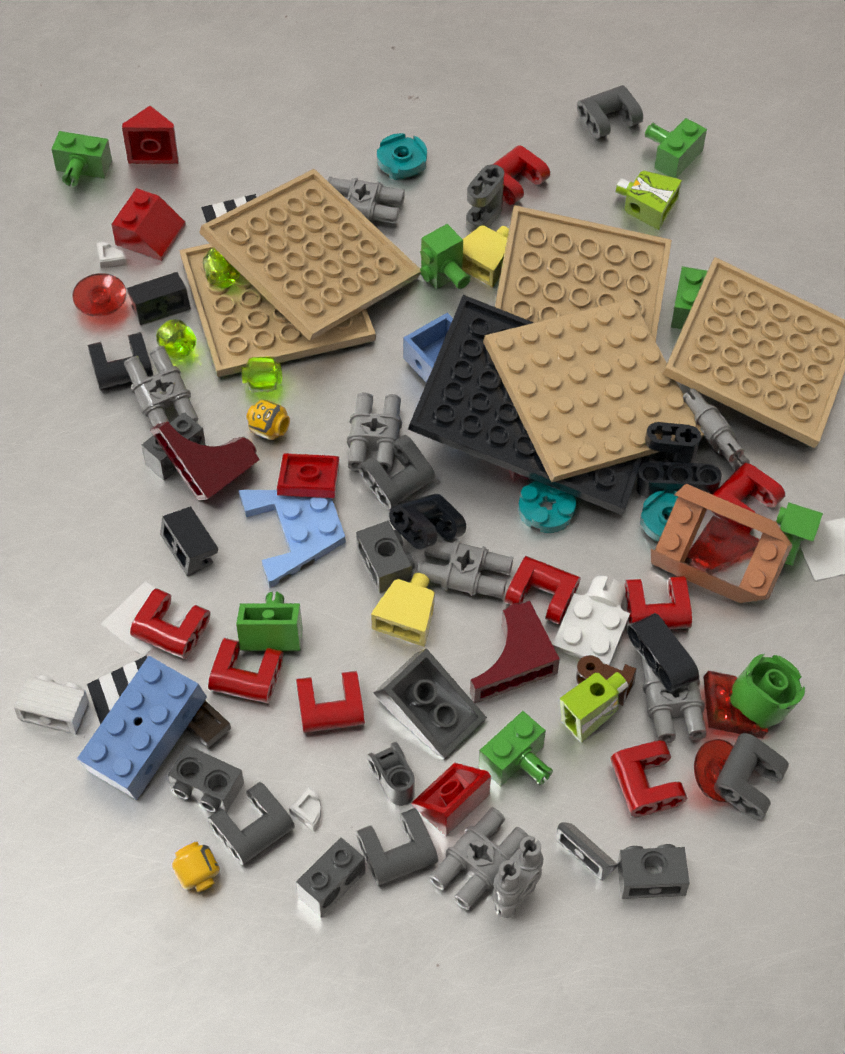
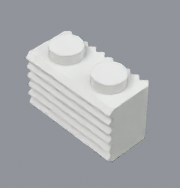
M39 675L37 678L27 676L23 687H21V692H19V697H17L16 703H14V709L18 719L21 721L24 720L32 724L36 723L44 727L47 726L55 730L59 729L60 731L76 734L89 701L86 690L78 684L71 682L66 685L58 684L50 677Z

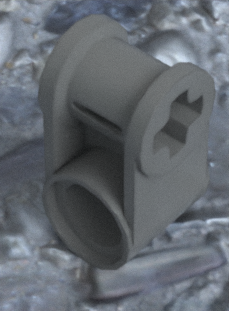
M393 742L388 749L376 754L372 752L367 754L370 768L382 785L388 799L395 805L403 806L409 804L415 797V777L399 744ZM399 783L407 785L404 788L395 787V785Z

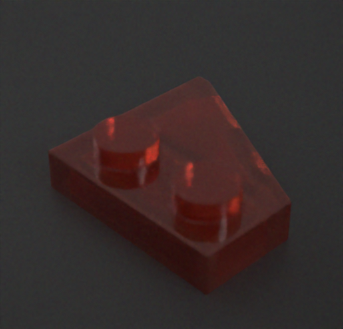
M713 515L689 550L685 563L712 575L720 571L723 566L739 561L742 555L752 550L755 551L760 539Z
M708 670L703 676L708 728L737 734L745 733L763 739L768 733V728L759 727L738 708H735L730 701L732 687L737 677Z

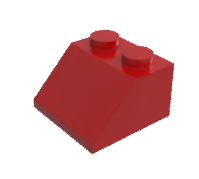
M136 188L111 225L115 245L162 261L186 223L159 195Z

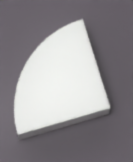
M97 243L101 268L127 265L125 254L121 249L110 246V243Z
M309 786L292 804L289 812L313 831L318 826L321 818V805L317 793Z

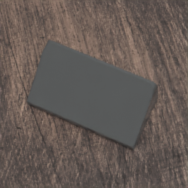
M561 822L558 825L556 840L600 880L603 881L617 868L618 864L575 825Z

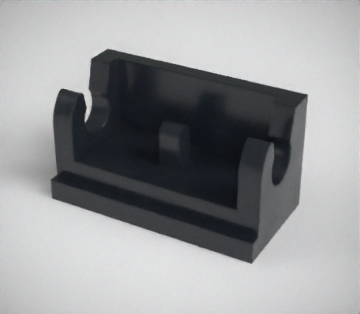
M178 272L127 288L128 295L132 301L131 307L140 325L191 309L186 286Z
M191 506L162 516L160 535L187 576L213 564L211 556L218 553V547Z

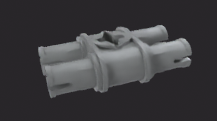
M329 176L328 182L343 196H348L345 198L370 222L375 220L397 224L399 208L379 204L383 202L403 206L405 189L386 187L378 181L373 183L361 181L358 178L346 180Z
M164 346L156 347L150 351V356L158 371V374L152 377L147 376L138 356L125 360L124 366L133 383L131 390L139 400L142 414L149 417L153 427L158 423L169 422L164 409L170 406L175 407L178 415L185 412L195 422L198 421L199 418L189 400L191 392L186 389L180 376V369L173 366ZM161 388L162 391H166V394L162 395L159 391L156 392V389Z
M695 389L690 390L695 400L686 392L683 395V400L692 410L696 424L700 425L704 438L713 447L714 451L720 456H724L734 471L740 467L738 461L742 465L750 463V460L744 455L745 450L737 442L732 427L719 413L718 409L713 405H708L702 395Z
M363 392L357 395L355 413L350 416L349 421L351 424L350 435L347 437V444L350 448L348 458L349 469L359 471L358 466L365 461L366 450L378 451L377 461L386 473L392 471L394 460L392 442L399 438V430L402 428V420L399 417L401 398L398 395L389 394L385 396L383 414L372 413V394Z
M437 540L433 546L425 548V556L447 560L449 565L445 567L420 561L417 573L426 575L431 582L441 584V587L445 590L451 588L468 592L471 596L480 593L503 599L507 581L483 576L481 571L486 569L510 575L514 557L489 552V549H486L484 546L479 548L462 544L458 540L453 543Z
M642 659L646 679L643 691L647 695L649 705L647 712L648 716L654 720L658 740L670 743L676 739L673 717L685 718L690 740L705 738L707 732L702 714L705 710V702L701 699L699 690L700 679L673 692H669L645 660Z
M493 807L489 809L475 826L467 827L464 830L465 834L453 847H449L446 850V858L429 876L430 881L437 888L444 890L460 871H465L470 875L469 881L454 896L457 904L465 910H469L485 891L494 889V878L499 872V866L502 862L509 860L520 849L521 840L529 836L520 827H515L500 846L491 842L489 838L505 821L503 814Z
M526 836L521 840L520 849L509 860L501 863L499 872L494 878L492 898L495 903L496 912L498 914L501 912V917L510 918L515 914L516 907L528 894L534 892L536 884L541 878L544 858L541 852V843L539 840L535 843V837Z

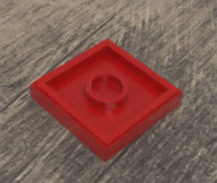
M284 453L277 484V495L335 498L339 456Z

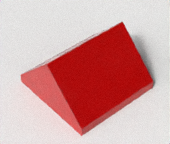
M148 106L122 123L128 164H179L174 124L152 106Z
M454 762L411 804L444 836H447L490 795L491 775L488 771Z

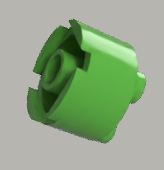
M760 654L752 659L735 680L730 701L735 708L754 721L757 726L767 729L772 725L781 723L802 700L805 694V687H801L799 680L802 676L791 662L781 656L773 655L771 658L763 657L765 654Z

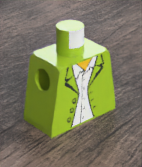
M641 171L634 183L621 178L615 192L626 196L624 209L626 213L660 230L679 198L682 180L648 171Z
M618 672L607 680L600 673H594L559 698L561 722L582 743L617 712L618 694L628 687L627 681Z

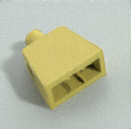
M480 226L463 238L462 270L493 288L500 278L509 228L501 226L495 232L486 226Z
M414 573L410 583L400 579L394 580L371 613L372 629L425 647L435 605V592L427 589L430 579L422 573Z

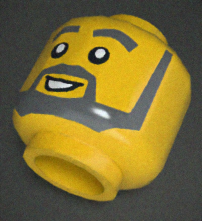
M265 399L252 405L246 415L250 431L269 440L283 436L290 424L286 408Z
M193 842L175 852L176 858L172 862V868L182 888L186 890L195 888L197 893H200L215 884L213 878L220 872V867L209 846Z

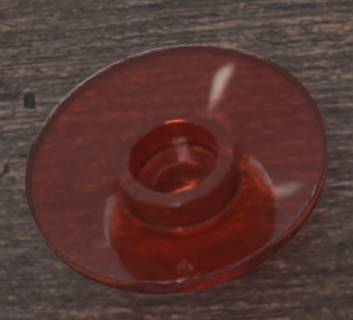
M106 273L92 274L83 278L76 284L72 293L75 307L83 314L94 317L106 316L116 312L122 307L127 296L124 283L116 276Z
M714 739L704 743L699 748L694 761V775L700 790L706 797L715 802H728L714 790V784L733 748L731 743L722 739Z

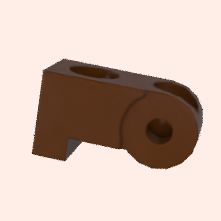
M588 655L578 661L576 681L579 685L597 672L606 680L616 672L620 673L628 683V687L618 694V704L623 706L635 683L637 668L625 664L623 670H619L603 664L596 656Z

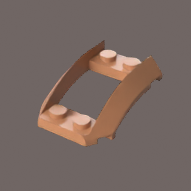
M685 484L674 494L678 498L656 549H650L651 564L678 577L685 576L687 581L741 604L751 601L769 600L792 548V543L777 524L778 522L689 484ZM707 509L762 532L739 586L684 563Z

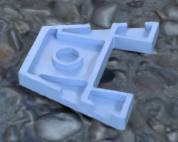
M239 490V497L246 517L273 510L276 511L290 552L262 560V567L269 588L277 585L279 580L286 575H293L300 571V567L312 559L316 561L346 543L345 534L332 498L277 495V490Z

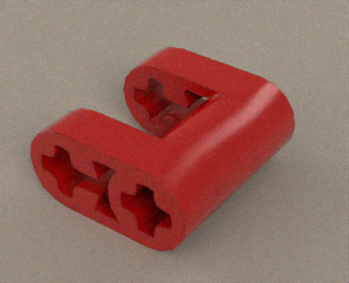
M521 145L516 146L494 163L504 170L503 201L509 205H514L524 197L522 186L513 178L518 173L535 185H540L551 175L547 164Z
M744 463L712 495L755 513V511L742 502L749 494L765 506L774 508L784 499L785 491L777 481L750 463ZM713 512L742 534H749L753 530V528Z
M525 556L508 587L504 603L509 605L514 603L522 604L530 587L533 586L554 595L547 609L545 619L560 625L573 594L578 590L581 577Z
M685 576L669 577L668 592L670 603L645 604L641 579L625 580L627 612L630 613L629 624L656 613L669 629H687L692 627V610Z
M155 588L134 618L130 628V635L186 659L205 631L211 612L198 605H194L180 627H177L162 620L171 604V594Z
M224 638L220 644L209 676L208 689L268 704L281 671L284 652L267 648L258 673L235 668L240 652L239 641Z
M357 671L341 673L345 700L315 704L312 678L296 679L303 733L365 725Z
M658 740L626 748L614 753L610 758L632 817H642L682 805L687 800V795L681 782H670L650 787L644 770L659 767L671 759V754L665 741Z

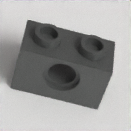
M389 520L356 532L357 549L379 593L387 591L394 580L411 581L412 569L415 568L413 558L409 552H404L401 534L397 530H393ZM388 554V555H391V556H389V557H384V556H382V555Z
M664 844L657 848L644 849L642 846H629L624 850H620L617 864L621 899L686 896L690 882L685 847ZM654 866L659 869L660 873L652 874L645 867Z

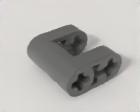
M624 85L577 102V112L580 119L597 139L610 134L611 127L606 115L615 111L629 127L643 122L641 106Z
M487 165L482 168L467 188V201L472 207L466 215V228L471 233L480 226L489 228L502 212L504 170L498 165Z
M403 435L392 442V449L404 466V469L390 478L381 464L373 457L368 458L358 466L362 478L386 509H391L435 479L433 468L413 440L407 435Z
M745 733L740 734L714 784V790L719 796L745 815L754 819H763L771 805V801L766 795L749 784L748 781L754 770L769 780L781 781L789 767V763L783 756L757 737Z
M258 782L246 791L249 800L261 814L260 818L246 828L240 830L223 809L218 810L207 819L215 834L241 865H244L295 828L290 815L262 782Z
M416 808L400 814V819L409 842L384 852L377 834L371 825L356 831L359 846L378 886L438 863L436 849Z

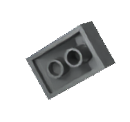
M427 648L415 653L373 692L398 721L442 759H445L487 718Z

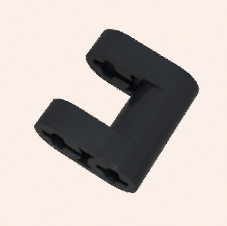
M142 333L128 335L132 352L131 357L138 356L147 376L152 377L153 370ZM101 342L87 345L99 389L132 382L124 366L125 360L131 357L107 362Z
M665 422L650 424L647 428L645 444L651 450L659 452L643 456L640 466L645 462H649V458L655 459L654 461L665 462V459H668V462L694 463L701 440L700 431L694 426ZM655 434H660L662 439H657ZM671 435H675L674 441H671Z
M431 494L395 505L390 509L389 519L392 526L414 548L419 550L433 546L437 542V532L446 540H451L463 536L466 531V521L462 514L440 494Z

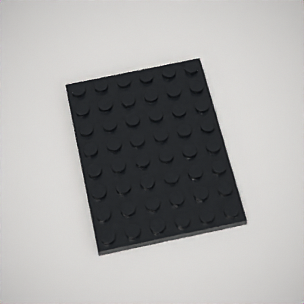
M463 295L410 421L408 430L623 515L643 457L551 482L483 343L485 335L534 322Z

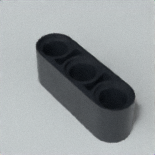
M649 461L639 467L636 491L640 496L648 498L658 491H664V494H673L674 491L680 490L685 484H689L713 494L720 486L722 473L717 466L712 464Z
M654 613L627 625V633L631 643L667 691L673 692L699 680V671L694 660L658 614Z

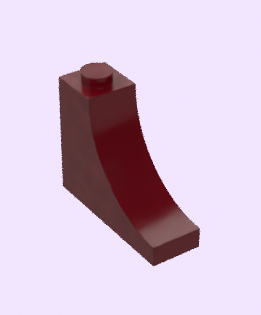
M168 421L158 423L150 429L197 500L209 499L260 460L256 454L255 445L244 436L233 438L220 446H205L183 437Z
M531 601L522 604L514 603L502 611L501 626L505 634L506 645L501 656L491 668L470 680V695L474 703L558 674L560 658Z

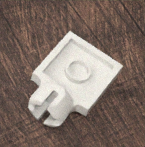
M597 576L593 579L588 593L585 595L574 593L552 644L554 649L578 659L588 655L596 656L603 664L610 666L630 618V613L621 609L626 593L625 586L613 579L610 589L607 591L608 586L606 582L609 577Z

